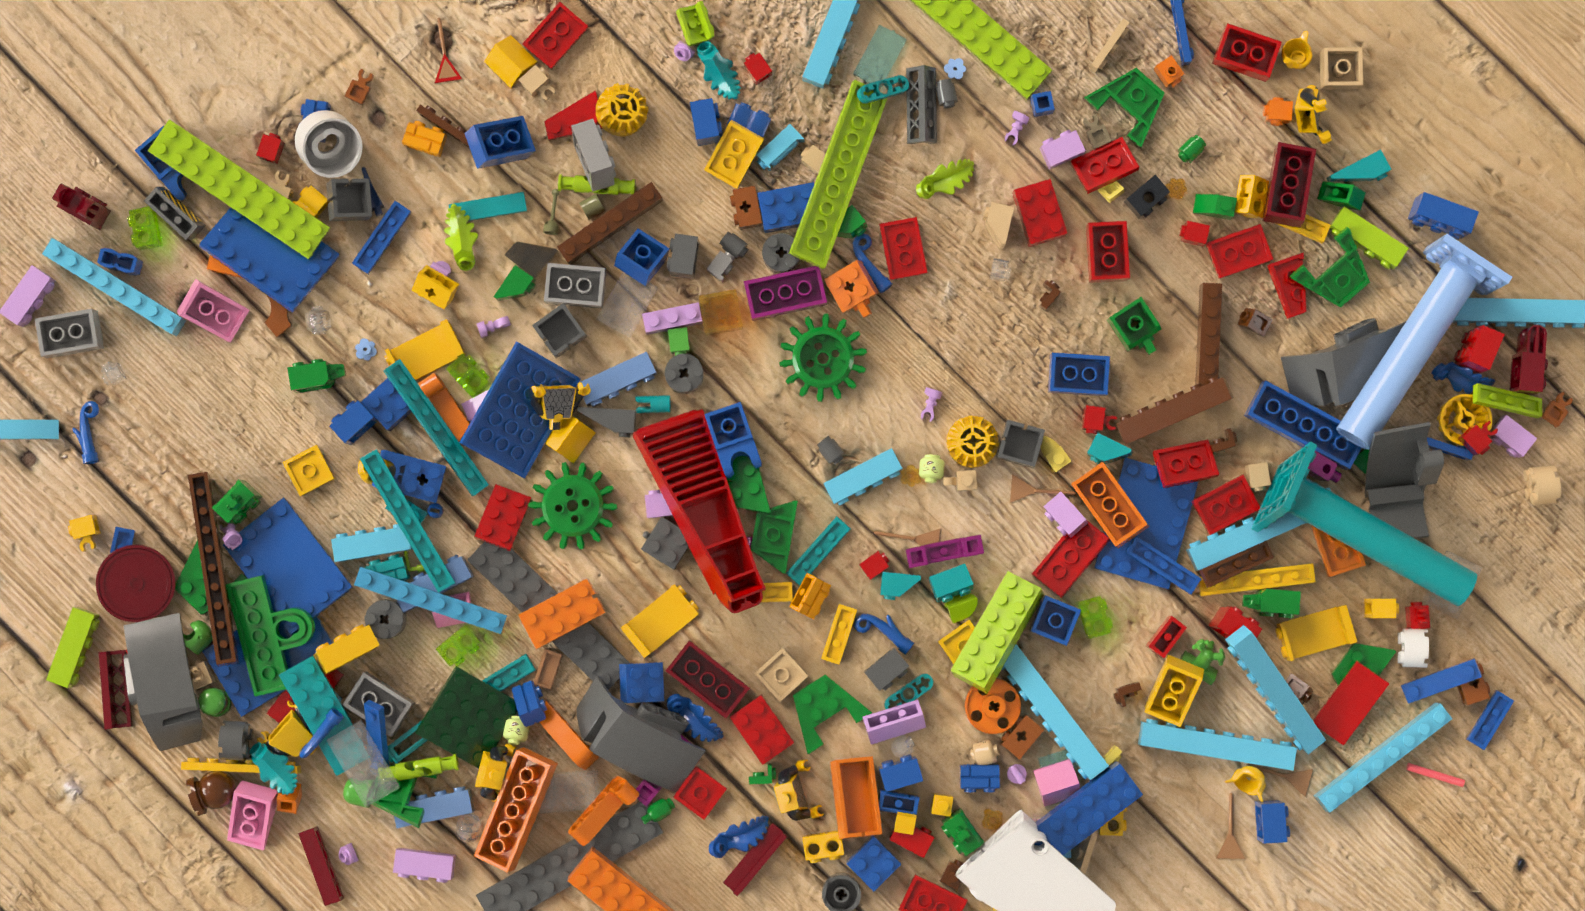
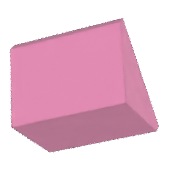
M1069 759L1033 770L1044 807L1064 801L1080 789L1078 778Z

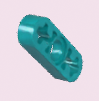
M898 75L865 84L858 89L857 98L860 102L866 104L896 96L909 88V81L905 76ZM897 82H898L899 84L902 83V87H900V86H897V87H894V88L892 87V86L895 85ZM879 85H884L887 88L886 94H882L879 91ZM863 92H874L869 96H864Z
M928 674L917 676L885 700V709H889V700L896 701L899 699L896 696L899 693L906 703L919 698L932 688V677ZM922 677L924 679L929 678V686L920 687L919 689L922 692L918 694L917 689L912 684L916 682V685H919ZM906 688L914 690L913 698L906 699L903 692Z

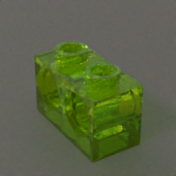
M150 206L129 210L130 216H127V221L133 231V235H131L132 245L139 250L163 246L157 213ZM141 215H145V216H146L145 222L142 223V224H139V222H138L139 217H140ZM148 233L149 240L142 242V236Z
M462 354L446 370L474 398L491 384L487 380L490 376L483 369L479 371L475 367L477 362L470 355L466 357ZM467 363L468 370L460 373L459 365ZM475 377H480L481 379L478 387H473L471 384L472 379Z
M1095 596L1077 601L1078 609H1081L1080 616L1087 639L1111 633L1110 629L1113 628L1111 618L1106 616L1105 610L1108 607L1105 598L1102 599L1101 596ZM1091 602H1095L1098 605V610L1095 613H1091L1088 610V605ZM1098 620L1103 623V629L1099 632L1093 627L1094 623Z
M465 624L439 645L436 650L450 667L453 665L459 666L465 661L464 656L469 652L472 655L481 648L479 644L482 641L471 627ZM466 635L472 638L470 646H465L463 643V638ZM451 647L457 650V656L454 659L448 656V650Z

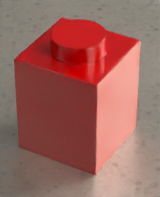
M760 52L756 55L752 53L745 58L744 67L756 85L773 75L771 68Z
M273 133L269 135L263 134L256 156L262 160L278 164L285 145L280 139L281 136Z
M1187 221L1180 228L1179 236H1182L1181 242L1205 246L1210 225Z
M877 551L860 563L859 566L869 580L887 569L889 567L887 563L890 561L884 552L880 554Z

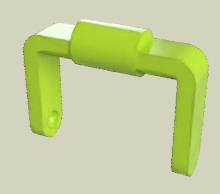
M407 550L404 551L408 571H425L422 564L411 567Z

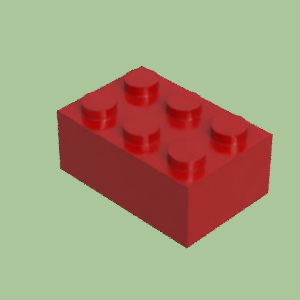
M1227 23L1223 29L1212 64L1266 82L1271 76L1282 42Z
M1051 179L1013 190V198L1028 247L1067 235Z
M1127 221L1088 223L1086 225L1089 283L1128 281L1130 279Z
M1484 325L1472 329L1468 333L1465 332L1461 339L1463 345L1460 350H1457L1453 359L1455 364L1472 369L1473 374L1490 370L1505 334Z
M1235 606L1220 607L1208 625L1225 638H1228L1243 625L1256 638L1263 630L1259 627L1260 623L1251 617H1244L1242 615L1244 612Z
M762 694L730 716V719L762 765L794 743V740Z

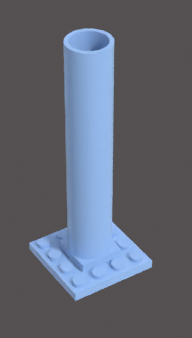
M1445 234L1424 249L1423 254L1426 255V259L1432 263H1438L1441 269L1336 428L1339 434L1361 448L1370 449L1374 432L1382 431L1473 290L1478 294L1488 295L1509 284L1512 276L1448 234Z

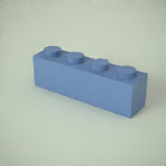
M644 352L581 381L583 387L589 383L591 389L590 394L583 397L586 405L597 406L606 397L612 399L620 395L619 391L623 389L629 391L636 388L637 383L641 381L647 383L655 379L654 375L657 372L648 353Z
M458 555L447 559L448 563L445 566L455 583L439 593H444L474 577L464 556L458 557ZM420 573L413 577L414 581L411 582L412 584L438 592L428 574ZM397 600L403 613L417 607Z
M465 786L453 788L454 792L446 793V790L434 792L435 796L427 797V794L415 796L416 800L409 801L408 806L424 808L425 813L421 823L469 814L475 811L471 789H465ZM394 816L396 828L411 826V824Z

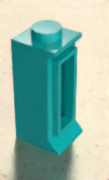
M422 720L388 745V756L391 763L393 761L395 764L401 762L428 741L422 738L400 755L394 750L395 746L417 730Z

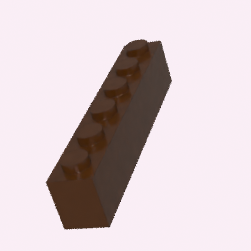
M650 182L561 243L557 248L567 263L571 265L663 201V198L653 183Z
M1202 283L1199 288L1195 385L1199 383L1202 386L1208 384V379L1217 376L1219 371L1222 284Z
M1217 375L1208 379L1209 383L1204 386L1201 383L1190 387L1191 391L1184 394L1183 391L1172 395L1174 398L1172 400L1166 401L1164 398L1155 402L1156 406L1151 409L1146 406L1137 410L1138 414L1131 417L1128 414L1121 417V422L1116 423L1125 445L1233 399L1234 397L1226 378H1220Z

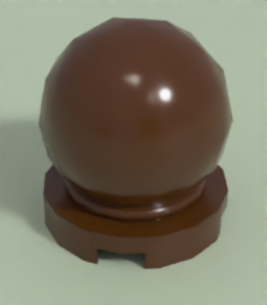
M211 771L203 775L200 781L196 777L186 780V786L191 788V793L188 794L194 812L198 811V816L206 814L207 808L221 809L233 800V794L236 789L235 783L228 774L222 771Z

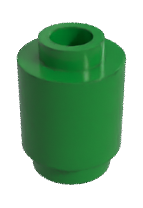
M1198 135L1190 137L1178 149V157L1185 163L1187 161L1192 163L1204 151L1205 141Z

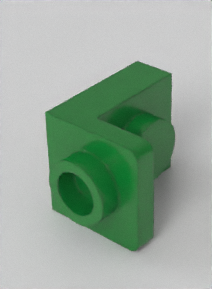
M771 763L768 764V775H764V772H753V776H749V785L772 784V779H776V768H772Z

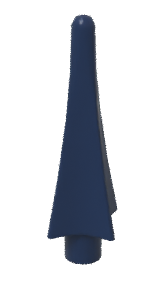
M362 167L364 179H369L372 212H375L376 217L383 215L381 208L385 207L369 178L366 168Z

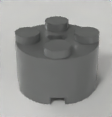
M778 233L770 236L764 243L762 249L763 261L772 272L776 274L789 272L799 264L800 259L789 254L794 237L785 233ZM780 250H784V253L787 254H784L783 258H779V254L776 253H779Z
M676 355L666 365L665 379L671 389L677 393L688 394L694 392L703 382L704 371L702 365L692 355ZM688 370L687 373L689 376H684L683 378H680V371Z
M380 600L368 608L364 620L366 626L369 625L375 637L388 639L396 637L403 632L407 616L406 612L403 613L397 602ZM389 615V623H383V616Z
M223 721L222 723L225 726L221 725L218 747L222 748L219 758L221 760L242 761L250 759L249 751L251 747H249V740L253 739V728H250L248 722Z
M846 873L831 875L822 887L823 902L830 911H853L859 905L861 899L860 886L857 880ZM840 889H844V893H846L842 898H839L836 893L840 892Z

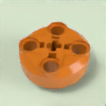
M996 678L988 694L982 695L978 692L977 688L972 686L966 695V716L976 729L984 733L999 734L1005 732L1015 724L1020 716L1021 700L1019 694L1005 680ZM1007 691H1013L1014 699L1012 701L1005 700L1004 695ZM991 701L998 704V706H995L997 707L995 711L989 709ZM975 710L981 712V718L978 721H973L971 718V714ZM1001 717H1005L1008 721L1007 726L1004 728L998 726V720Z

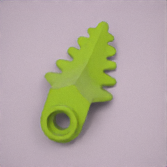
M960 159L956 165L951 161L947 168L943 164L938 165L933 174L925 176L917 184V195L924 199L931 198L936 192L953 195L955 187L964 188L962 180L967 183L970 182L969 177L973 176L971 171H974V162L970 161V159H964L962 162Z
M452 204L451 208L448 209L450 213L446 214V217L449 219H446L445 223L450 225V227L445 228L444 232L450 235V237L445 239V244L453 250L457 266L463 271H469L475 265L472 246L477 240L478 234L471 232L474 228V223H466L470 219L469 215L464 216L466 211L461 210V206Z

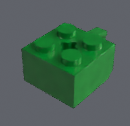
M1142 297L1107 319V322L1127 352L1136 346L1139 349L1144 348L1148 355L1156 351L1152 343L1155 340L1152 335L1159 332L1162 328ZM1132 321H1133V322H1135V321L1138 322V325H1137L1136 327H1133V328L1131 327L1130 324L1132 323Z
M323 359L311 360V364L297 362L292 364L293 367H287L290 389L296 393L332 388L335 384V379L346 376L344 364H330L327 361H323Z
M238 479L236 484L212 508L227 523L240 524L247 518L246 513L250 509L254 510L261 503L262 495L247 481Z
M1259 589L1255 594L1243 595L1242 607L1254 609V612H1259V616L1274 617V613H1278L1280 618H1293L1294 615H1299L1301 591Z
M961 808L951 813V817L947 816L941 820L944 824L941 826L942 830L948 838L953 837L955 841L952 844L959 854L963 852L967 856L985 843Z

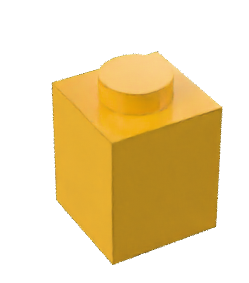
M933 793L931 814L951 817L953 796Z

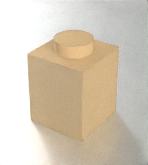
M812 145L810 148L806 147L801 153V163L818 176L825 154Z
M1267 462L1245 466L1247 482L1250 488H1254V492L1266 490V486L1271 485Z

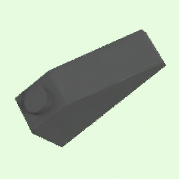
M577 407L579 413L614 433H619V437L630 438V434L635 432V410Z

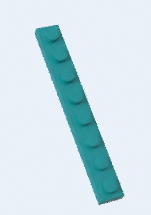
M399 359L384 369L383 372L471 496H475L489 484L403 362Z
M376 449L360 458L438 593L455 583L454 579L378 450Z

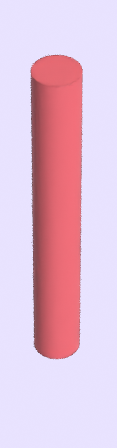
M1411 763L1407 764L1406 770L1460 787L1464 786L1465 780Z

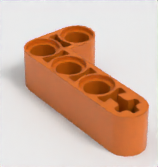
M433 373L418 384L424 394L431 400L458 442H460L470 422L440 377Z
M546 700L547 710L544 711L546 719L539 723L577 766L587 770L600 756L590 751V745L582 740L560 713Z
M620 776L615 777L573 823L568 833L580 845H587L623 803L626 805L632 804L638 798L639 792L626 779Z

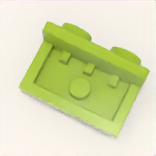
M703 1L676 10L688 46L710 41L714 37V27L710 23L708 10L704 6Z

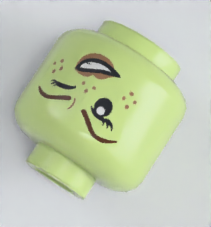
M925 455V458L920 460L919 476L925 479L926 483H937V480L942 479L944 476V461L940 459L939 455Z
M511 716V719H507L505 722L503 737L509 740V744L520 745V742L527 741L530 726H524L519 716Z

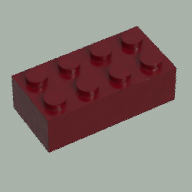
M1278 142L1274 149L1262 221L1301 228L1305 221L1316 149Z
M691 640L687 642L665 670L725 719H727L750 689L747 684Z

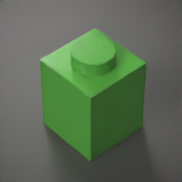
M687 327L668 329L671 354L675 353L676 356L690 352Z

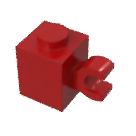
M1086 405L1084 407L1082 429L1086 430L1087 434L1097 435V432L1103 431L1104 424L1106 429L1113 431L1116 427L1110 426L1109 421L1117 420V417L1105 416L1106 408Z
M1490 421L1485 422L1481 429L1477 424L1470 426L1458 438L1473 456L1483 455L1490 449L1488 445L1492 440L1488 436L1495 435L1498 432L1497 428L1492 432L1488 431L1487 427L1491 424Z
M1410 602L1411 606H1405L1407 629L1431 628L1429 605H1422V602Z

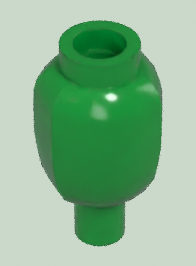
M667 798L654 802L647 809V814L641 817L644 824L649 821L658 822L668 817L672 809L675 808L673 801Z

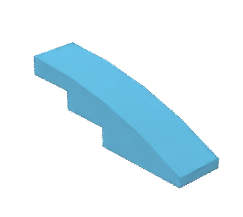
M0 420V440L59 439V420Z

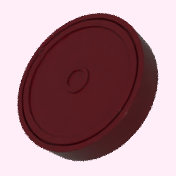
M132 544L122 546L106 556L98 568L95 586L98 599L107 612L123 621L140 622L158 616L167 608L174 595L175 576L170 563L159 551L149 546Z

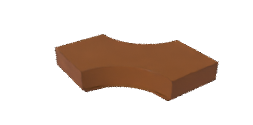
M267 295L271 303V313L264 323L278 338L292 326V323L289 320L288 309Z

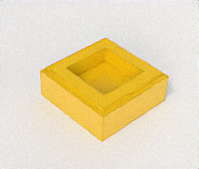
M897 812L894 832L913 835L917 815Z

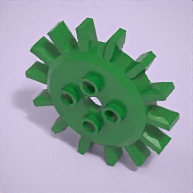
M825 313L822 318V327L815 328L812 319L807 316L805 317V324L809 331L801 334L797 328L792 326L789 330L798 341L795 345L781 343L780 346L783 350L793 353L791 360L779 362L780 367H794L795 374L789 376L786 379V383L788 385L792 384L800 378L805 383L800 389L799 396L801 397L807 394L810 387L817 388L818 393L816 397L818 402L823 401V391L828 388L833 390L834 397L837 400L841 399L838 385L845 382L849 388L854 390L857 385L848 375L851 371L865 373L866 370L863 366L853 363L855 356L867 354V349H852L851 342L860 337L859 331L852 333L846 338L841 332L846 327L847 320L843 318L836 329L829 328L830 318ZM816 343L822 345L820 350L815 349L814 345ZM835 350L838 351L839 356L833 357L832 352ZM821 353H825L829 357L828 362L825 364H821L817 360L818 355ZM809 360L814 362L813 367L807 366ZM826 368L831 369L832 372L830 375H826L824 373V370Z
M564 462L561 468L564 475L559 479H556L551 471H545L546 477L551 481V485L547 489L541 485H533L532 488L544 496L542 502H530L528 507L542 509L543 516L536 518L532 525L540 526L547 522L550 529L544 534L543 539L545 541L550 540L554 533L557 532L562 534L560 541L561 549L567 547L569 537H576L577 546L582 550L585 547L583 535L590 533L595 541L600 542L602 540L600 534L595 530L599 523L605 527H613L614 524L602 516L604 510H616L618 505L614 503L605 504L603 496L612 493L615 489L613 486H606L604 489L599 490L596 483L603 476L601 471L596 472L591 480L585 478L586 463L580 464L577 475H570L569 466ZM568 489L573 490V494L571 496H568L566 494V491ZM585 499L589 500V505L586 507L582 505V501ZM575 500L578 503L576 511L568 510L567 504L569 501ZM557 505L562 506L563 509L561 512L556 511ZM574 515H577L579 518L576 523L572 522Z

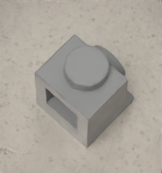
M720 251L708 266L707 272L723 283L725 280L723 275H728L734 266L731 264L735 257L727 251L725 253Z

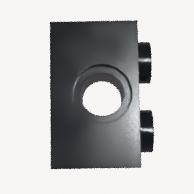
M1155 174L1124 202L1138 219L1142 216L1146 218L1154 211L1152 207L1157 203L1161 206L1169 199L1167 195L1170 191ZM1144 194H1150L1153 197V202H1146Z

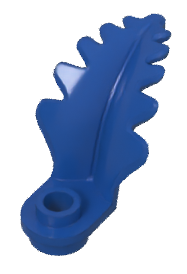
M1453 362L1446 365L1440 363L1431 373L1436 381L1448 378L1454 391L1460 392L1464 389L1465 394H1471L1473 385L1477 383L1492 386L1495 383V379L1481 378V374H1473L1472 369L1458 366Z
M673 694L667 699L668 710L679 713L689 722L684 732L691 730L692 738L695 739L700 735V741L703 742L707 738V742H711L712 739L716 741L724 737L723 731H720L721 728L717 727L716 723H710L712 718L703 715L705 709L702 706L695 705L690 698L682 697L679 694Z
M762 815L760 818L758 816L756 820L751 819L749 824L743 821L739 828L735 824L730 825L726 832L719 833L710 842L709 853L715 858H722L731 848L747 852L749 844L752 846L758 845L756 838L764 839L762 833H767L766 827H769V817Z

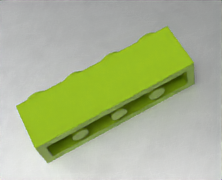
M1346 207L1339 210L1330 224L1329 229L1334 236L1348 227L1352 232L1351 235L1357 248L1363 250V254L1368 258H1375L1380 261L1379 264L1386 269L1396 268L1409 247Z
M79 607L72 608L46 678L47 681L66 688H72L78 683L80 678L78 672L80 667H83L86 662L85 653L91 647L93 642L92 634L94 630H97L100 623L98 619L99 614Z

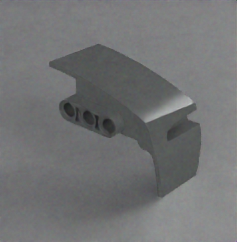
M1376 318L1366 319L1334 334L1335 344L1326 349L1310 354L1282 356L1281 361L1290 394L1309 404L1325 406L1331 402L1338 406L1354 401L1406 321L1387 330H1379Z
M1430 422L1374 432L1367 463L1364 493L1365 498H1369V513L1415 539L1429 537L1423 507L1424 490L1426 485L1437 483L1444 466L1442 450H1429L1427 436L1431 426Z
M180 613L124 625L128 654H124L123 657L128 698L131 705L137 704L140 717L151 739L159 751L200 741L202 719L197 695L193 688Z
M596 676L576 708L581 736L584 741L592 743L589 748L591 752L642 779L670 791H678L705 753V749L682 740L680 735L683 734L689 724L683 716L647 702H642L638 709L626 705L622 700L611 695L599 676Z

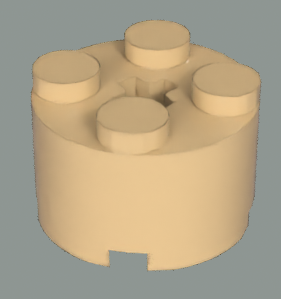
M1555 465L1530 467L1528 470H1524V480L1527 481L1525 498L1530 500L1534 506L1559 503L1557 498H1561L1560 478L1555 477L1554 472L1557 471Z

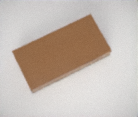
M544 648L534 679L536 686L552 691L563 653Z

